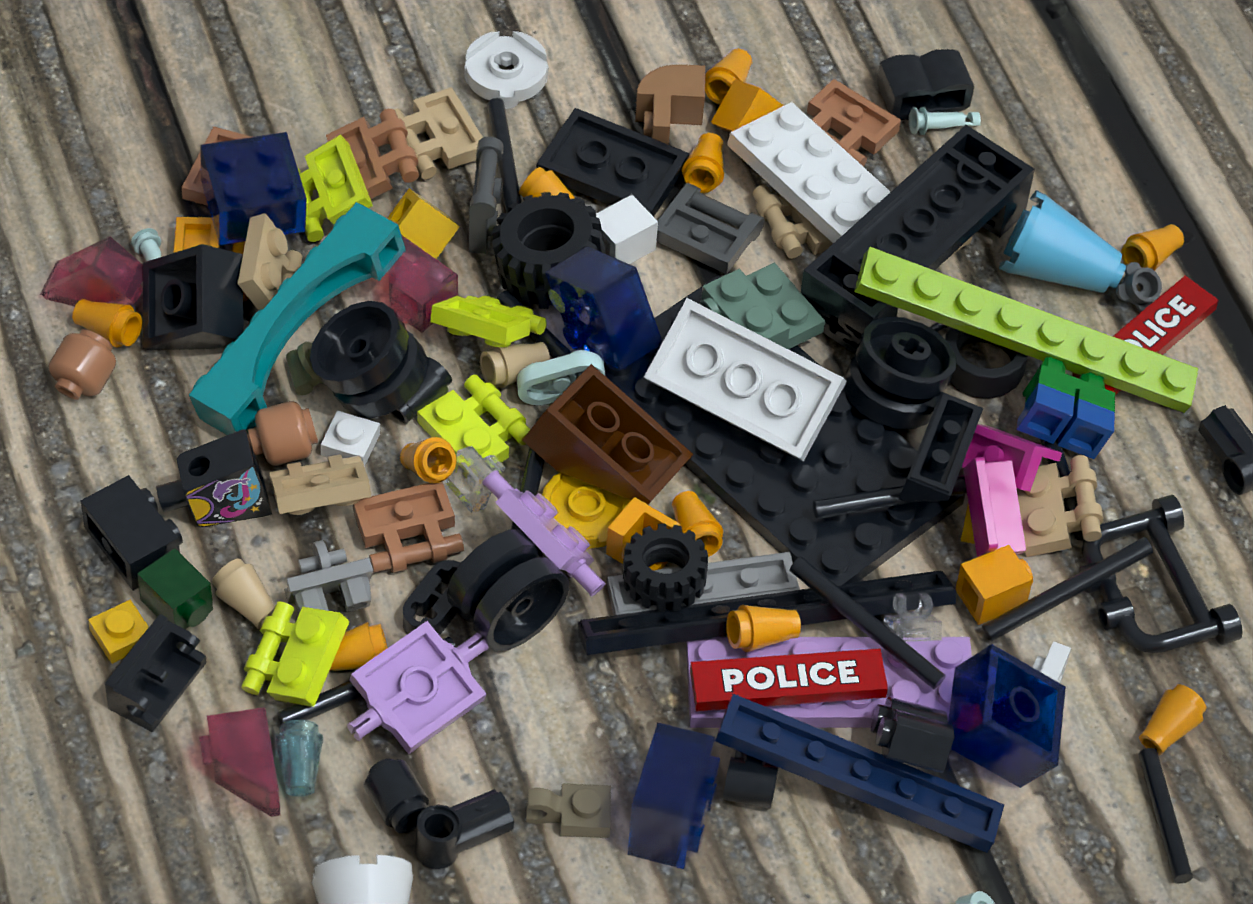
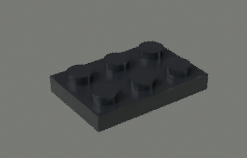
M574 108L536 163V168L541 167L546 172L552 170L567 188L609 205H613L633 195L654 217L681 177L682 167L689 157V153Z

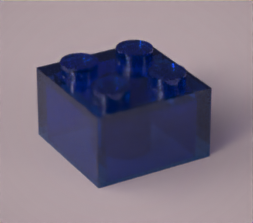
M287 132L201 145V182L219 245L246 241L250 217L264 213L267 214L277 229H281L285 235L305 232L307 198Z
M587 246L545 272L551 287L548 292L550 300L560 312L565 325L562 329L564 338L574 350H587L595 353L605 363L622 370L663 343L637 267Z
M989 645L955 667L948 723L952 724L954 728V740L951 750L1019 788L1023 787L1058 766L1066 686L995 645Z
M657 722L632 802L627 855L685 869L689 852L699 853L705 831V824L703 822L706 811L711 812L717 790V783L715 782L721 758L713 756L715 736Z

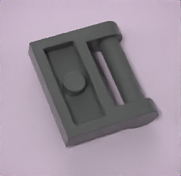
M491 136L481 138L477 144L473 196L471 197L469 207L470 253L486 254L488 236L492 237L493 227L497 226L498 211H496V204H500L502 178H495L497 162L501 160L503 154V143Z
M686 183L658 219L657 242L728 274L750 242L758 238L764 226L765 218L753 212L749 215L702 194L699 187Z

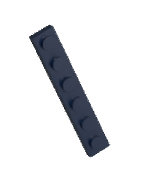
M732 694L715 742L986 853L994 844L1004 804L907 764L886 759L882 754Z

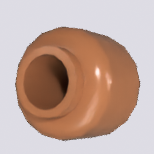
M84 329L79 334L71 333L66 335L49 363V372L57 381L55 388L63 395L75 400H79L81 395L93 397L100 394L116 366V358L111 352L113 349L112 344L99 334Z
M288 401L258 410L255 415L256 427L248 429L255 455L264 454L266 461L271 466H280L305 459L311 455L312 445L318 443L309 408L301 409L300 405L295 401Z

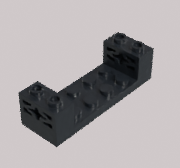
M966 124L804 269L801 293L825 320L823 333L856 355L857 345L862 333L873 320L883 317H897V307L854 292L862 260L869 247L936 270L981 227H984L1000 238L1018 221L1022 211L1027 208L1035 168Z

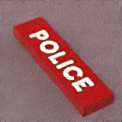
M1184 276L1113 335V337L1163 355L1213 313L1217 308L1219 300L1190 278ZM1074 372L1072 373L1073 377L1079 378L1081 376ZM1105 384V389L1115 392V395L1121 391Z
M881 648L694 661L690 664V676L696 711L726 709L732 694L763 706L886 698L888 691Z

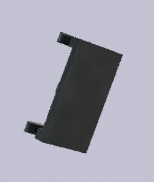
M159 614L105 682L108 709L153 733L207 663L206 655L195 649L200 643L199 638L168 621L167 617Z

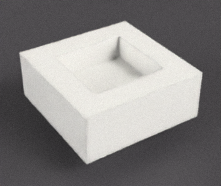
M337 411L321 443V456L328 457L341 454L343 459L360 455L361 461H363L365 466L380 435V423Z
M1053 641L1046 658L1037 656L1028 680L1029 683L1036 685L1031 701L1032 704L1049 710L1065 673L1071 651L1070 647Z

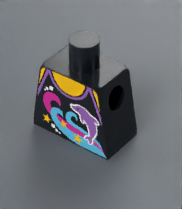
M246 429L180 453L177 457V464L181 479L156 486L163 513L189 506L197 526L207 527L272 515L264 476Z

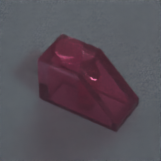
M402 235L406 251L388 270L389 306L403 323H409L423 333L433 324L430 322L432 305L458 296V274Z
M109 236L57 261L40 295L46 300L74 307L81 299L93 302L133 305L143 291L141 287L143 282V264Z
M265 707L208 715V735L199 736L203 765L213 764L215 783L268 816H281L279 788Z

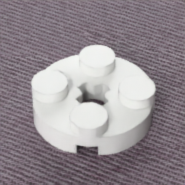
M499 31L487 33L477 38L467 50L464 73L465 82L479 96L487 100L500 98L504 101L505 109L514 108L518 105L519 101L535 96L547 83L548 64L546 51L540 42L521 32L513 31V37H499ZM498 65H503L505 67L509 65H514V69L503 70L500 69Z

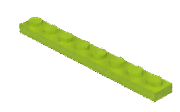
M869 247L864 254L854 292L1044 361L1046 357L1055 358L1062 361L1068 371L1079 375L1091 372L1104 377L1106 385L1185 413L1192 406L1199 368L878 249Z

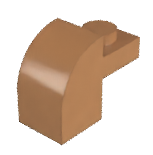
M666 65L654 69L641 80L637 90L635 122H644L643 135L669 145L670 124L702 125L705 100V66Z

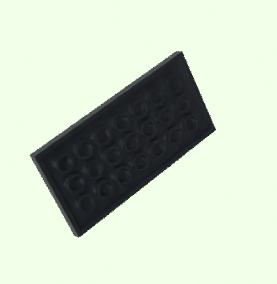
M716 276L715 278H713L712 280H710V281L707 282L706 284H708V283H710V282H712V281H714V280L720 278V276ZM703 286L599 355L604 361L605 377L693 453V456L685 463V466L779 553L790 552L793 563L799 557H803L837 586L845 583L859 582L964 504L965 494L950 496L949 501H919L816 519L813 513V501L903 486L916 457L917 450L891 427L876 423L861 414L848 401L844 389H842L806 458L804 461H801L646 380L644 376L686 298L699 304L702 298ZM798 345L788 349L818 364Z

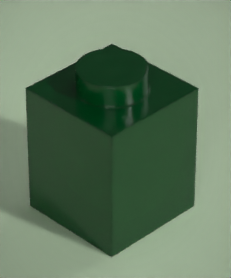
M176 548L137 574L140 599L157 617L161 614L167 617L168 621L183 629H187L202 623L213 610L211 583Z

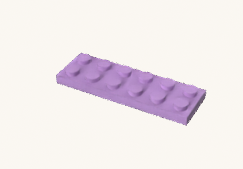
M728 637L687 641L690 728H719L726 710H695L690 676L691 662L881 648L888 686L886 698L765 707L816 728H871L872 718L877 705H885L887 697H893L946 711L948 723L952 724L953 727H976L978 709L970 637H900L946 675L943 682L935 690L870 637H798L748 653L744 652L741 648H732Z

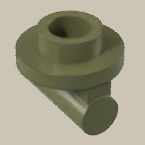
M310 342L302 343L297 349L288 352L286 355L294 388L298 395H307L312 392L314 386L319 383L323 384L313 371L310 361L312 343Z

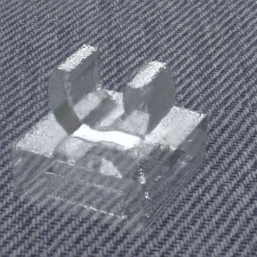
M469 446L457 451L455 469L446 479L445 484L471 513L486 509L492 494L482 484L484 479L494 470H497L499 473L504 472L506 467L495 455L482 458L473 446Z
M920 593V605L913 612H908L906 609V596L903 594L895 595L893 607L897 614L884 615L885 626L904 641L942 640V621L931 615L933 601L928 594Z

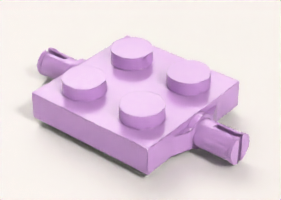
M497 470L491 472L484 479L482 484L498 498L495 503L559 570L567 571V575L570 578L574 577L591 597L604 587L606 583L589 567L594 561L586 551L590 544L575 528L569 526L566 529L554 518L558 511L543 495L538 493L534 496L528 490L523 493L517 488L514 489Z
M428 621L424 622L351 674L350 682L366 700L369 710L347 724L350 733H354V738L360 741L362 737L379 725H382L383 728L394 735L408 754L413 752L484 701L486 692L471 675L468 662L488 650L486 640L483 639L481 641L482 636L479 633H475L474 636L455 648L452 644L443 640Z

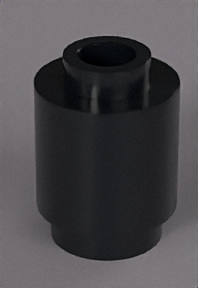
M388 758L377 762L370 768L364 782L366 792L387 826L394 827L396 832L401 834L417 829L418 816L422 810L428 807L429 798L406 761Z

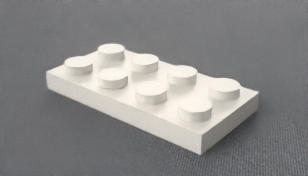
M793 102L730 132L727 145L832 243L837 241L890 193L882 183Z
M686 298L644 376L649 382L801 461H804L847 382L843 377Z

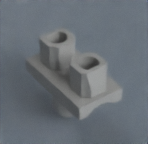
M323 540L313 542L314 556L298 560L301 573L306 574L287 578L286 580L287 588L284 589L287 603H295L298 613H300L302 607L329 611L324 595L340 591L346 611L366 608L371 603L369 582L373 568L370 558L345 563L347 562V556L344 548L328 552Z

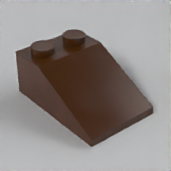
M592 364L547 408L522 440L556 471L629 500L635 497L647 505L650 504L693 456L691 451Z

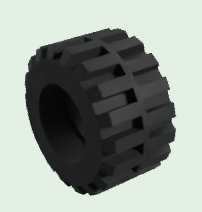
M543 192L541 196L535 198L530 195L524 197V202L520 204L516 202L508 207V213H501L497 218L498 226H494L492 230V245L503 289H507L516 299L521 298L523 305L531 307L533 304H538L539 309H549L550 305H557L558 308L566 307L567 302L572 300L577 303L584 299L583 290L585 289L593 293L598 288L596 280H603L605 276L604 268L607 267L601 222L599 217L596 216V211L591 205L585 206V201L579 197L570 199L569 194L561 192L557 196L551 195V192Z

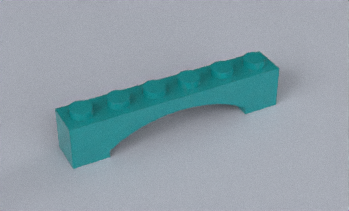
M358 202L353 205L346 215L340 216L335 222L332 231L319 246H315L310 250L305 262L292 277L282 282L277 294L265 308L255 313L245 331L235 342L230 343L224 349L218 362L207 374L202 375L196 381L189 397L199 419L226 435L246 429L247 434H249L248 429L256 426L255 415L257 411L267 408L263 397L266 382L278 355L288 340L308 317L339 293L370 278L378 281L382 279L406 251L398 224Z

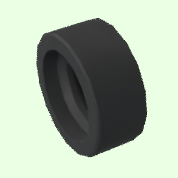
M950 327L945 340L951 345L957 357L956 370L950 381L957 390L972 397L989 399L1004 396L1018 386L1024 376L1028 355ZM975 342L991 343L1006 352L1011 362L1003 367L993 369L980 368L964 359L960 355L959 349L966 344Z

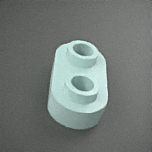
M577 350L568 355L532 363L523 368L517 375L519 398L531 405L553 403L591 364L605 376L604 361L595 353L587 350Z

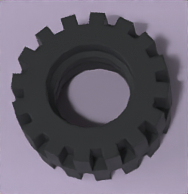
M658 524L657 530H653L648 526L643 528L642 536L636 532L631 537V543H627L625 547L623 579L625 590L630 591V597L635 602L642 599V607L649 609L651 605H655L659 612H665V607H671L674 612L681 610L682 603L687 607L691 606L695 602V597L700 598L703 594L707 580L708 553L701 539L695 541L694 532L688 530L686 533H683L682 526L674 525L672 529H667L666 524ZM657 562H669L678 565L682 570L663 574L653 571L649 566Z

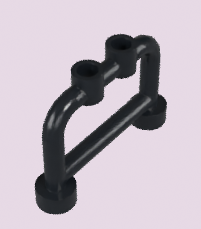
M1171 494L1154 499L1152 510L1101 524L1102 537L1096 541L1083 540L1082 553L1086 565L1081 566L1079 572L1104 559L1100 551L1103 543L1147 530L1195 623L1156 635L1146 634L1138 627L1132 603L1127 596L1122 595L1116 583L1115 574L1085 590L1087 593L1100 591L1105 601L1099 603L1097 608L1103 628L1105 630L1118 628L1127 643L1137 650L1148 653H1160L1214 637L1221 645L1242 638V624L1234 606L1226 604L1212 608L1209 611L1169 534L1184 528L1183 511L1178 499Z

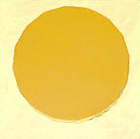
M561 472L551 478L542 493L558 511L554 518L566 529L569 526L575 528L590 544L587 549L607 545L609 525L631 501L566 474L563 475Z

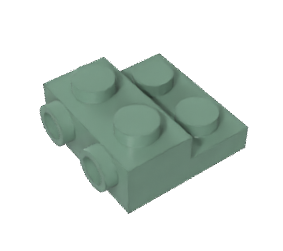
M775 262L747 276L739 268L704 285L702 288L700 305L786 349L797 346L824 332L825 320Z

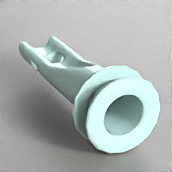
M913 107L909 113V128L914 135L918 131L921 135H924L927 129H943L965 126L966 124L968 126H980L981 123L979 112H969L967 115H964L963 112H927L924 107H921L918 111L916 107ZM965 119H970L971 122H965Z
M146 228L134 234L131 244L134 247L135 253L143 254L146 261L161 257L159 247L162 240L155 229Z

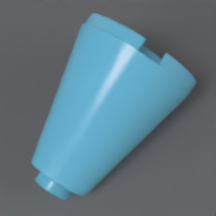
M1036 190L1029 200L1037 204L1032 206L1030 212L1025 209L1022 211L1003 253L1011 257L1010 261L1000 262L999 269L1015 275L1104 293L1108 287L1115 289L1126 269V265L1120 263L1122 253L1046 194Z

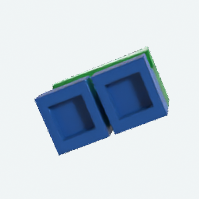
M1046 357L1022 393L1026 400L1024 410L1018 417L1016 430L1052 444L1058 438V446L1095 459L1114 433L1115 392L1105 389L1104 377L1091 372L1081 374L1079 378L1065 374L1066 367L1062 361Z

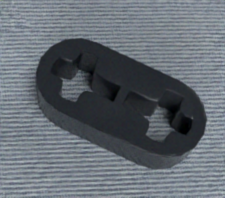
M445 560L437 563L412 592L403 606V628L406 634H409L428 621L438 635H440L458 612L448 602L447 589L441 594L442 582L446 584L450 582L452 575L461 562ZM433 607L432 619L425 617L421 622L416 620V615L424 616Z

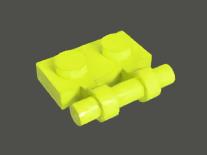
M342 135L335 137L305 155L304 157L309 167L306 171L301 173L299 168L292 167L284 173L287 182L285 192L289 201L294 203L297 209L295 214L296 222L299 229L305 232L310 242H317L324 237L321 227L323 219L328 218L334 225L337 219L342 215H346L356 202L367 208L373 206L350 145ZM317 189L319 197L312 201L313 191Z
M468 295L466 298L455 296L432 305L430 320L432 323L447 327V331L451 334L459 336L474 335L484 338V343L493 347H508L512 342L529 336L530 332L541 335L547 325L544 317L534 315L533 310L523 306L511 308L501 305L498 299L490 296L478 298Z
M476 374L470 376L464 383V388L472 395L464 401L452 390L417 411V422L431 437H439L450 443L456 454V463L472 480L509 458V446L505 441L513 437L520 445H526L522 440L531 430L526 425V418L516 408L510 409L500 399V391L492 383H485ZM487 411L497 420L490 427L480 417V415Z
M278 601L272 615L266 616L260 629L263 636L256 653L249 655L244 667L247 674L241 688L247 693L259 695L264 681L268 680L271 682L267 693L275 700L315 707L350 621L340 612L302 607L296 623H289L295 608L288 603ZM280 643H287L280 661H273Z

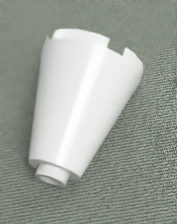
M360 855L328 860L314 868L312 884L318 904H408L413 881L412 865L402 858L388 855H376L377 864H360Z

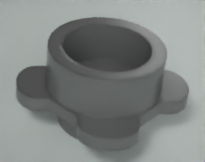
M1131 262L1126 265L1124 280L1122 284L1117 286L1116 294L1121 301H1129L1134 304L1141 313L1153 303L1152 301L1160 296L1162 282L1154 270L1146 267L1141 268L1139 263ZM1137 284H1138L1139 287H1140V291L1137 290V287H1136Z

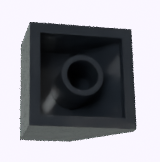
M201 244L143 262V349H216L235 342L243 333L244 326L243 290L238 285L243 254Z

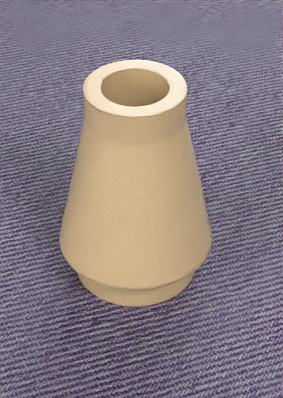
M543 342L511 344L508 347L490 346L489 350L483 351L480 356L482 375L486 383L490 382L494 386L498 385L500 388H505L517 382V375L523 368L535 362L550 360V355Z
M235 559L223 566L214 576L212 584L217 589L216 596L250 620L257 629H261L265 617L272 615L275 605L253 565L245 564L241 559Z

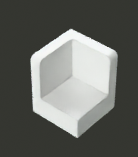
M633 195L596 213L601 222L603 237L610 244L609 265L612 269L618 271L656 250L658 221Z

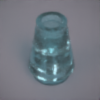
M308 720L285 722L280 725V734L275 737L285 792L291 796H308L315 792L324 737L319 733V726L315 722Z

